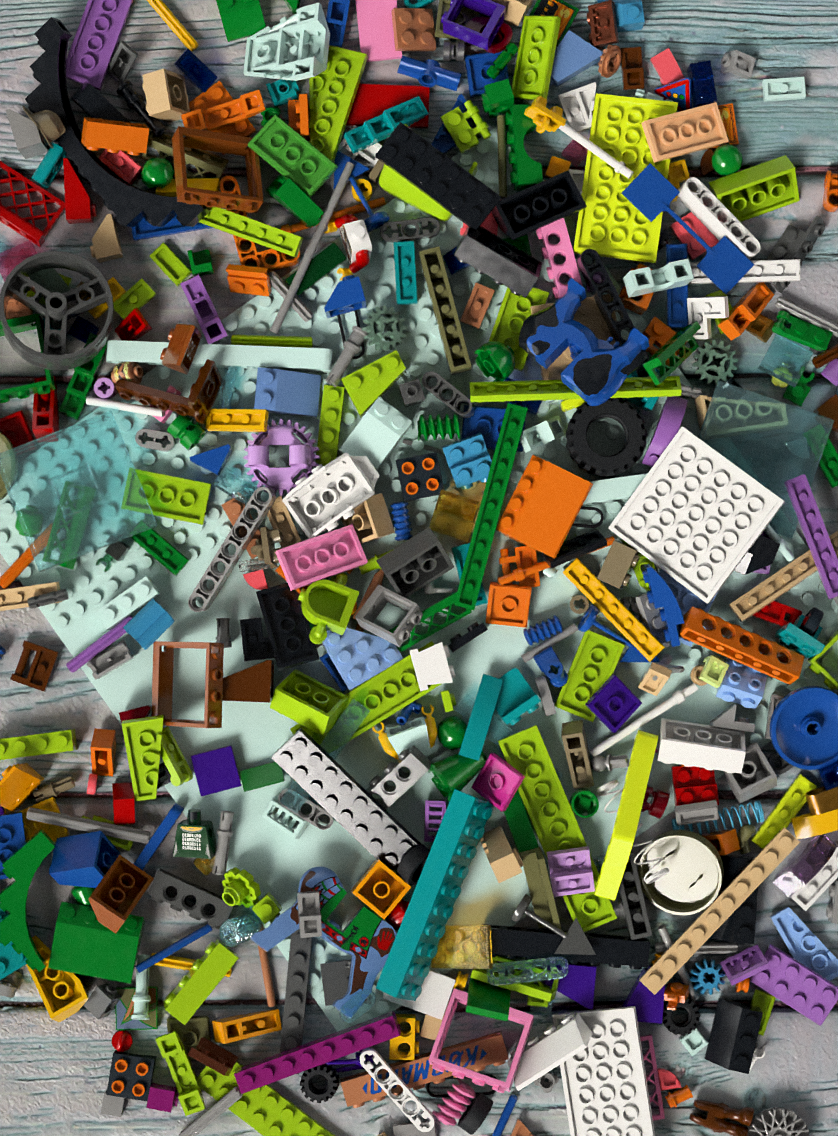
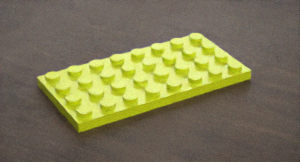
M596 93L589 140L619 162L623 161L625 166L632 170L634 174L628 179L623 174L616 173L613 167L588 150L581 193L587 207L580 210L578 214L573 249L575 254H581L587 249H593L600 257L656 263L663 211L650 222L621 193L650 163L668 180L670 159L654 163L641 123L645 120L676 113L678 102Z

